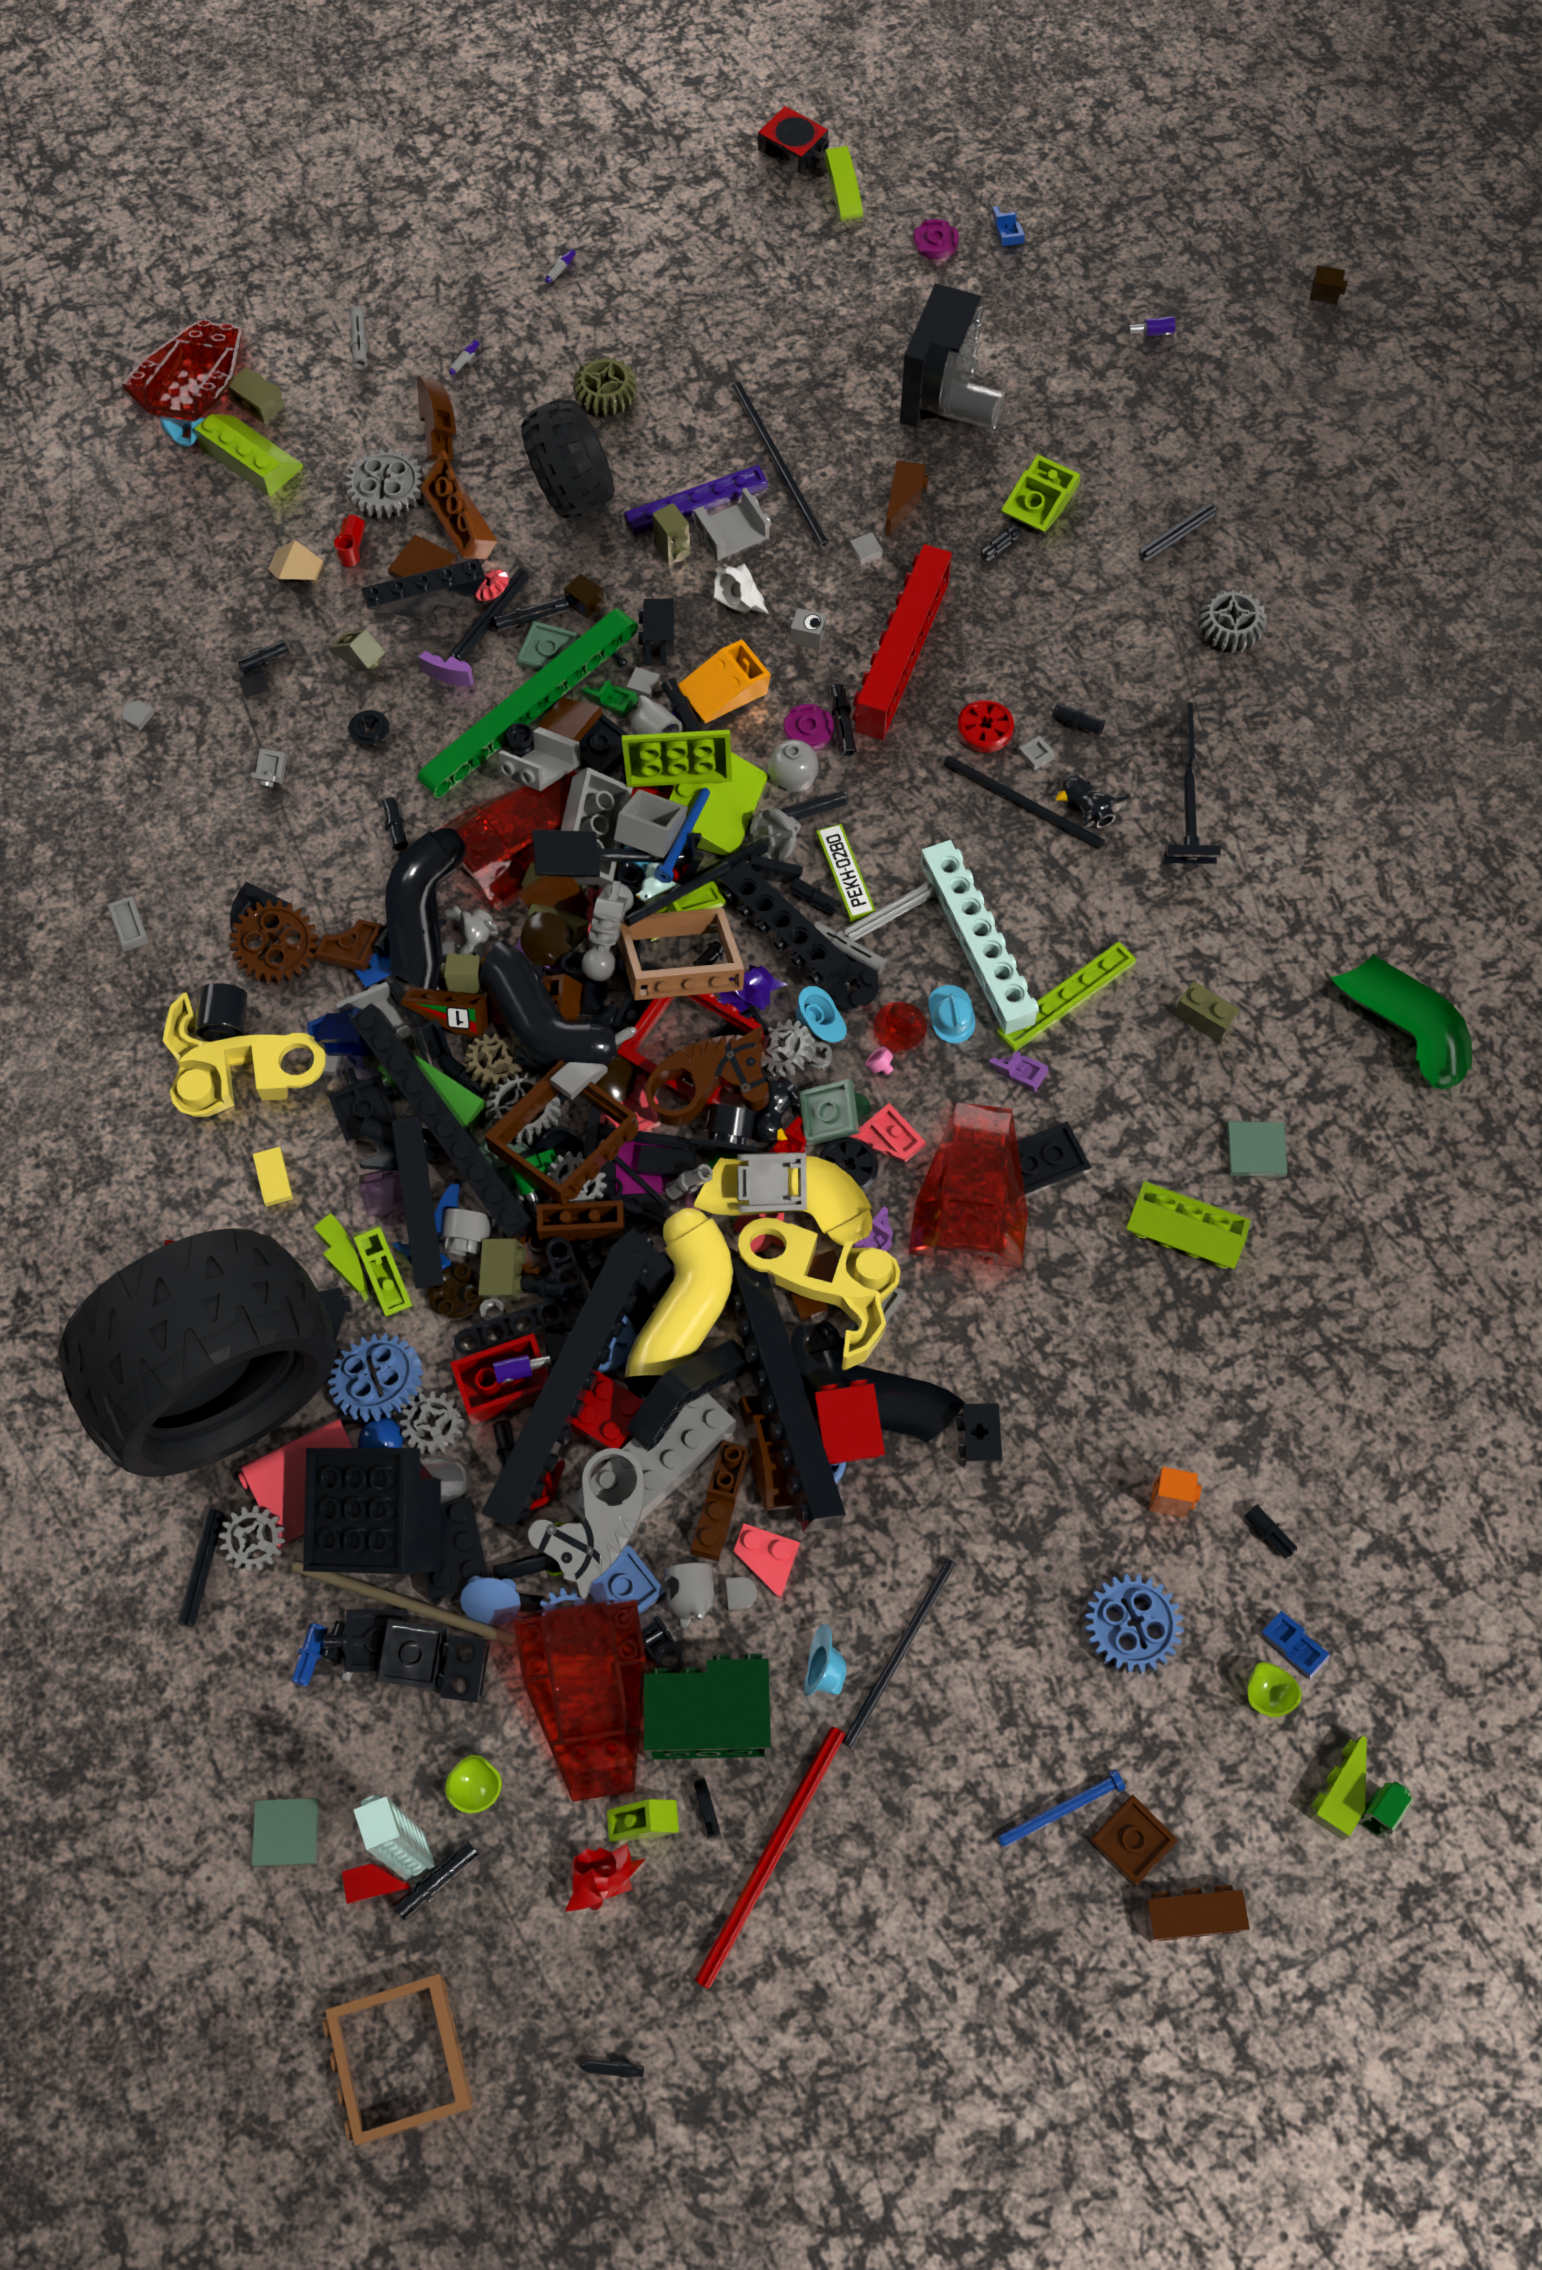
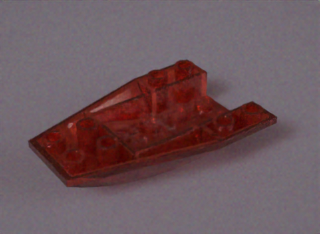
M197 320L140 360L122 383V388L148 414L196 422L217 403L233 381L243 327L234 326L230 323L218 324L212 323L209 320Z
M574 770L541 791L523 785L474 805L439 828L455 829L466 844L467 853L461 865L475 879L477 891L492 908L523 888L520 885L531 861L534 862L532 830H561L572 778L577 775Z
M957 1102L915 1202L909 1255L937 1258L938 1250L992 1256L994 1257L993 1265L1022 1268L1028 1210L1013 1111L1011 1108Z
M637 1599L602 1600L548 1609L513 1620L523 1685L572 1802L634 1792L644 1674L646 1669V1657Z

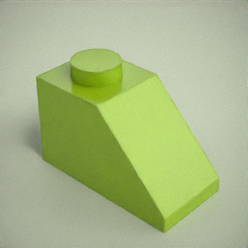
M647 1799L607 1810L609 1842L658 1838L679 1832L676 1800Z

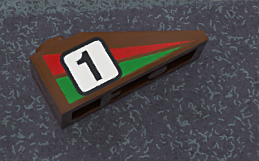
M410 987L401 999V1005L431 1021L437 1019L441 1026L456 1034H465L468 1037L482 1036L490 1024L487 994L444 990L434 991L433 989Z

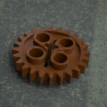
M267 900V906L264 908L257 902L256 911L247 907L248 916L239 914L238 917L241 924L233 923V930L237 933H230V940L234 941L229 944L230 950L236 951L232 954L233 961L240 960L237 964L238 969L241 970L247 967L245 971L246 977L255 974L257 983L264 977L266 978L267 985H270L272 979H276L279 986L281 985L282 978H286L289 983H292L291 975L293 974L301 978L300 969L310 970L307 961L315 962L314 954L311 952H316L318 945L314 944L318 941V935L312 934L316 931L315 924L308 925L310 916L307 915L301 918V908L293 912L292 903H289L284 908L282 907L281 900L277 902L276 906H272L271 901ZM270 921H275L279 924L273 929L265 926ZM286 925L290 926L289 928L283 931V928ZM290 937L300 939L297 944L287 943V939ZM279 939V944L273 943L271 946L269 945V941L276 942ZM252 941H259L262 943L261 946L256 949L250 948L248 946V944ZM265 954V957L262 960H258L259 957ZM275 956L281 957L283 959V961L280 964H272L269 962L270 959Z

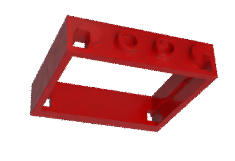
M713 993L683 996L745 1035L757 1027H762L754 1018H745L740 1015L739 1010L729 1003L723 1005L717 1001V997ZM675 997L655 998L634 1026L637 1029L634 1036L624 1041L617 1051L620 1056L629 1061L634 1070L641 1074L644 1073L647 1078L650 1077L658 1065L637 1053V1050ZM762 1028V1033H763L762 1040H763V1039L765 1038V1036H764V1032H763V1028ZM670 1080L661 1085L689 1104L695 1096L696 1090L694 1087L682 1080ZM722 1086L718 1087L701 1111L708 1114L709 1104H719L728 1090Z

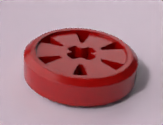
M977 700L965 706L959 714L957 724L958 736L964 745L974 751L982 753L998 751L1004 748L1012 738L1014 730L1013 716L999 702ZM984 723L986 726L989 724L990 728H981V724Z

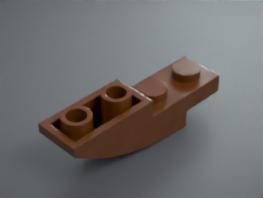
M418 376L420 421L425 422L427 459L436 461L440 452L446 451L451 463L453 461L452 438L456 435V424L450 398L441 382Z
M760 1396L741 1397L738 1406L753 1454L749 1460L764 1510L791 1509L794 1506L793 1499L786 1488V1477L783 1468L778 1463V1452L775 1442L769 1434V1423L766 1414L761 1409Z
M722 1440L707 1489L706 1500L690 1549L691 1555L720 1561L741 1491L750 1455V1447Z

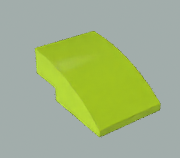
M1037 454L1029 469L1024 470L1004 504L1001 513L1045 533L1061 514L1078 488L1080 474Z

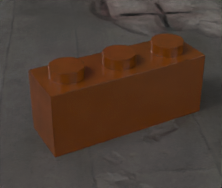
M623 1200L566 1203L564 1206L559 1203L537 1205V1233L540 1243H549L550 1240L557 1237L565 1238L569 1242L592 1239H621L625 1235Z
M1233 1885L1215 1886L1213 1893L1203 1894L1201 1888L1182 1890L1183 1896L1175 1897L1170 1896V1891L1156 1892L1151 1894V1899L1143 1903L1149 1942L1242 1933L1250 1930L1243 1889L1233 1890Z

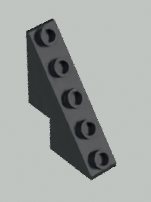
M473 559L363 587L361 591L368 609L424 621L436 605L461 610L486 578L479 559Z

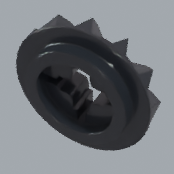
M365 710L359 712L349 722V735L355 744L360 743L364 747L367 745H374L376 747L378 742H385L386 735L390 734L389 721L379 711ZM364 727H373L375 733H372L370 731L365 732Z

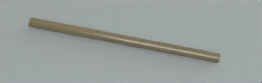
M296 1560L292 1566L293 1572L401 1609H408L407 1611L515 1647L518 1635L334 1572L303 1571V1562Z

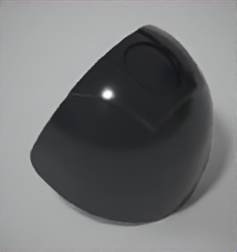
M560 1126L545 1132L536 1142L534 1152L537 1155L554 1149L556 1157L560 1155L564 1158L569 1151L575 1157L578 1152H582L583 1155L584 1144L582 1139L571 1128Z

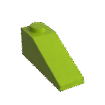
M380 1224L353 1234L385 1316L411 1307L412 1303Z

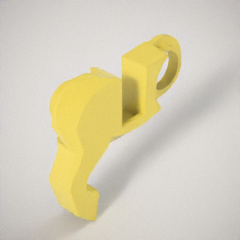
M187 992L183 993L170 1006L163 1042L180 1067L170 1089L172 1103L184 1114L192 1117H209L235 1106L231 1066L248 1063L254 1064L256 1089L262 1101L287 1099L288 1088H303L313 1084L320 1078L325 1069L326 1054L322 1044L313 1036L305 1033H291L286 1036L245 1035L213 1042L200 1041L188 1036L189 1030L195 1027L196 1015ZM295 1048H304L314 1054V1063L311 1068L300 1075H290L281 1069L282 1058L287 1052Z
M775 1218L753 1220L744 1227L739 1235L738 1251L741 1259L750 1268L759 1272H768L775 1276V1284L798 1295L840 1307L859 1327L857 1331L846 1330L842 1370L863 1363L885 1332L886 1321L881 1303L899 1284L900 1268L897 1260L888 1252L873 1247L852 1249L853 1241H845L832 1283L815 1279L807 1275L816 1250L817 1233L792 1223L787 1224ZM769 1234L780 1238L784 1242L786 1249L777 1258L763 1259L752 1252L750 1244L757 1236Z

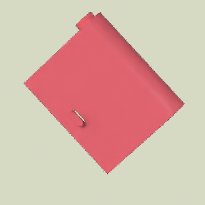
M339 1418L241 1465L242 1472L238 1473L243 1487L245 1490L251 1489L262 1513L269 1508L271 1509L269 1516L271 1519L276 1516L280 1517L276 1525L277 1527H285L286 1530L279 1533V1536L286 1539V1543L304 1534L306 1448H353Z

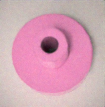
M885 1046L880 1047L867 1058L865 1065L873 1074L882 1071L885 1075H888L894 1069L890 1064L893 1054Z

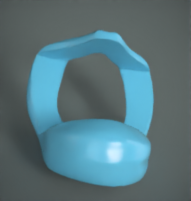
M168 406L161 412L160 424L163 431L182 447H188L193 445L197 439L194 428L206 418L194 417L190 419L178 407ZM191 427V438L182 437L183 433Z

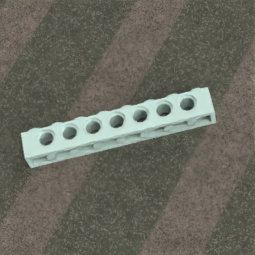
M951 840L922 849L920 864L929 882L936 890V897L1004 1034L1035 1025L1036 1015L1039 1012L1038 1004L1035 998H1030L1027 992L1026 980L1022 975L1019 976L1016 970L1015 958L1012 954H1008L1002 933H997L994 927V917L991 911H986L983 895L980 890L975 889L972 873L969 869H965L963 865L961 851L959 848L955 849ZM992 955L995 956V958H988L986 956ZM997 977H1004L1006 979L1000 980ZM1012 998V999H1016L1017 1001H1016V1002H1011V1001H1009V1000H1007V999Z
M381 1795L368 1797L360 1802L361 1807L354 1809L366 1850L406 1881L436 1868L424 1831L387 1796L381 1798Z

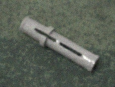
M353 306L349 310L351 326L349 349L352 352V366L357 370H364L368 366L366 353L369 349L365 338L364 309L360 306Z
M820 921L816 922L814 926L842 953L857 962L866 964L872 970L881 974L888 959L845 937L844 932H836Z

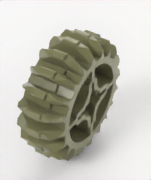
M606 356L601 360L595 357L594 362L587 360L585 366L580 365L579 371L575 372L573 380L576 401H578L580 407H585L587 413L593 411L595 416L599 413H603L605 417L607 413H612L615 416L618 410L624 412L625 407H631L638 389L636 375L630 365H625L623 360L617 362L615 356L611 360L607 359Z

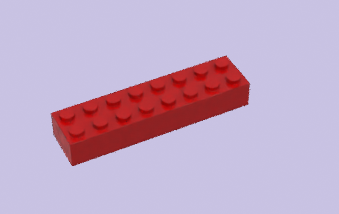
M924 544L921 552L915 553L912 562V573L907 572L904 580V592L899 591L895 603L897 608L895 612L891 611L888 617L887 626L889 627L887 631H882L878 644L880 648L878 651L874 650L870 661L872 667L870 671H865L861 683L863 688L855 694L853 706L856 707L852 716V720L855 721V732L884 741L949 585L952 552Z

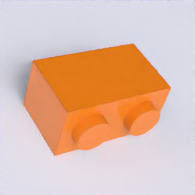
M1162 1467L1153 1482L1149 1511L1185 1518L1190 1509L1194 1510L1195 1503L1199 1502L1202 1485L1197 1484L1198 1474Z

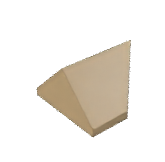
M293 540L276 550L268 571L278 579L310 580L316 583L324 563L322 559L302 544Z

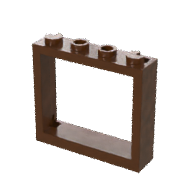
M560 1060L484 1136L489 1151L564 1206L569 1200H573L579 1195L581 1188L588 1180H593L597 1177L601 1167L608 1160H613L627 1141L629 1142L634 1139L638 1133L639 1126L637 1115L593 1082H590L579 1095L620 1125L561 1185H558L509 1148L507 1144L560 1093L558 1089L551 1085L550 1081L560 1069L567 1065V1063Z

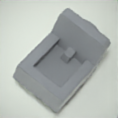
M260 748L256 773L251 772L250 777L258 780V785L273 788L274 783L283 785L288 754Z

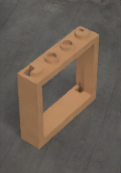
M723 908L655 913L630 927L626 926L624 921L621 923L620 936L617 942L634 1000L743 990L745 968ZM718 933L728 962L726 964L642 971L633 940ZM729 977H733L734 981H729ZM641 985H647L646 989H641Z
M440 1973L325 2010L327 2018L323 2019V2029L326 2038L332 2039L334 2052L330 2053V2062L333 2072H339L341 2086H337L338 2099L341 2107L346 2106L349 2119L344 2121L347 2138L349 2141L353 2140L354 2146H362L475 2109L444 1976ZM430 1989L456 2102L364 2131L340 2017Z

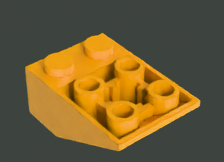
M743 639L720 649L678 685L683 695L687 696L690 700L689 705L703 723L706 724L766 695L771 674Z

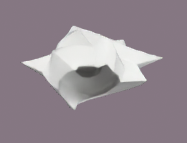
M745 564L736 568L727 566L723 571L715 568L717 576L715 577L714 599L742 614H746L749 610L769 614L763 604L764 598L757 590Z

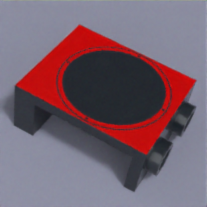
M784 106L758 132V150L766 154L774 145L798 158V173L802 174L808 167L814 164L821 154L825 153V149H828L829 129Z

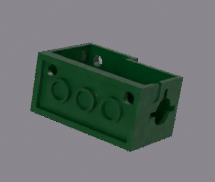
M720 1654L714 1655L713 1660H706L707 1672H701L700 1668H684L682 1673H670L669 1669L657 1668L652 1669L651 1674H644V1752L647 1760L771 1757L769 1658H762L761 1654H746L744 1659H731V1655Z

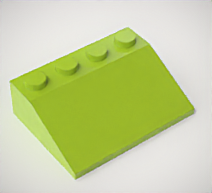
M730 730L622 736L627 787L732 782Z
M731 752L732 782L675 785L669 798L670 801L688 807L687 818L700 790L704 787L710 790V795L691 833H701L702 838L697 848L723 856H729L740 849L749 827V819L753 817L769 777L768 773Z

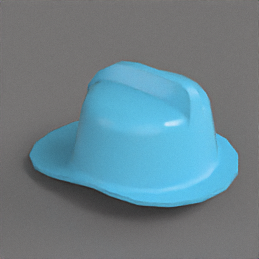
M944 985L935 989L928 1000L929 1012L935 1033L948 1043L966 1041L975 1029V1016L968 994L962 988L954 985Z
M808 986L802 989L798 997L799 1005L796 1008V1020L800 1021L813 1035L818 1036L822 1040L828 1042L843 1040L846 1036L847 1027L830 995L817 986Z
M822 1624L817 1629L811 1643L808 1670L804 1682V1694L806 1696L812 1695L815 1691L838 1695L843 1687L847 1669L846 1661L841 1653L831 1646L832 1633L828 1624Z

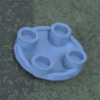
M473 1576L468 1580L467 1586L462 1590L460 1597L462 1609L469 1618L490 1626L503 1625L512 1621L518 1615L521 1606L519 1594L516 1592V1584L511 1579L499 1580L491 1577Z

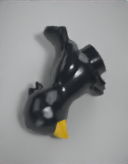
M1079 776L1066 777L1060 785L1056 801H1067L1078 805L1084 814V821L1082 823L1084 828L1091 827L1094 823L1098 828L1106 827L1115 820V812L1126 811L1131 799L1129 793L1119 797H1112L1100 792H1090V790L1094 789L1090 782L1085 781Z
M761 1070L768 1083L769 1101L762 1113L756 1111L753 1128L754 1135L763 1143L787 1140L782 1129L781 1120L790 1106L794 1108L800 1106V1098L795 1095L797 1089L787 1078L780 1076L775 1081L773 1078L767 1077L765 1072Z

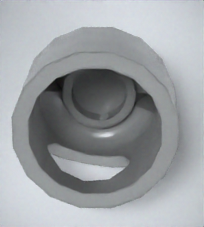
M639 696L640 705L631 718V730L634 735L663 733L662 730L670 724H673V730L670 733L682 732L681 721L668 709L652 701L647 696Z
M684 1563L665 1568L663 1572L666 1602L669 1610L677 1616L680 1627H688L692 1618L703 1619L713 1606L715 1598L712 1566L707 1563Z

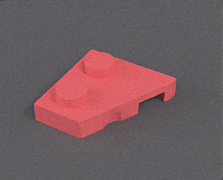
M890 1103L859 1128L858 1134L849 1136L866 1142L875 1152L904 1163L926 1146L925 1140Z
M743 1523L734 1548V1555L743 1564H746L752 1570V1573L759 1580H762L777 1598L781 1599L800 1542Z

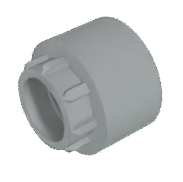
M445 1209L440 1239L445 1241V1251L466 1257H478L481 1255L482 1239H489L493 1218L476 1211Z

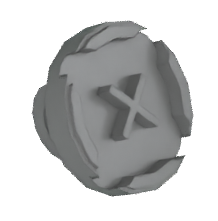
M770 808L756 814L751 823L750 835L753 834L754 838L752 843L763 839L769 851L761 855L762 857L778 861L785 859L794 851L796 835L801 828V824L794 817H788L779 809Z

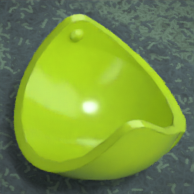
M1258 1663L1248 1679L1247 1694L1250 1705L1268 1717H1281L1290 1713L1299 1705L1302 1699V1691L1297 1681L1288 1672L1274 1664Z
M470 1755L462 1759L450 1772L446 1781L445 1793L449 1802L458 1810L465 1813H478L489 1808L497 1800L501 1792L502 1781L498 1771L487 1759L479 1755Z

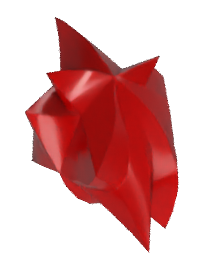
M627 1844L613 1852H609L601 1847L596 1851L586 1848L581 1854L575 1855L570 1869L573 1894L564 1912L586 1909L588 1907L591 1910H598L601 1908L603 1900L633 1890L630 1878L646 1858L631 1862Z

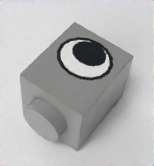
M797 608L795 617H790L787 626V632L791 633L790 643L819 650L826 632L827 615Z

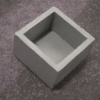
M639 789L618 814L614 840L623 843L627 847H634L652 856L664 858L671 849L685 822L688 807Z

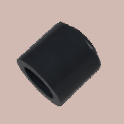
M212 983L201 986L198 989L195 1033L200 1038L210 1042L244 1036L247 992L238 986L224 983Z

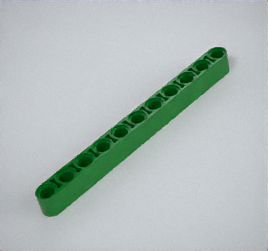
M616 608L426 764L418 773L417 781L435 798L445 795L508 742L507 730L510 726L516 723L529 725L636 634L638 624L621 609Z

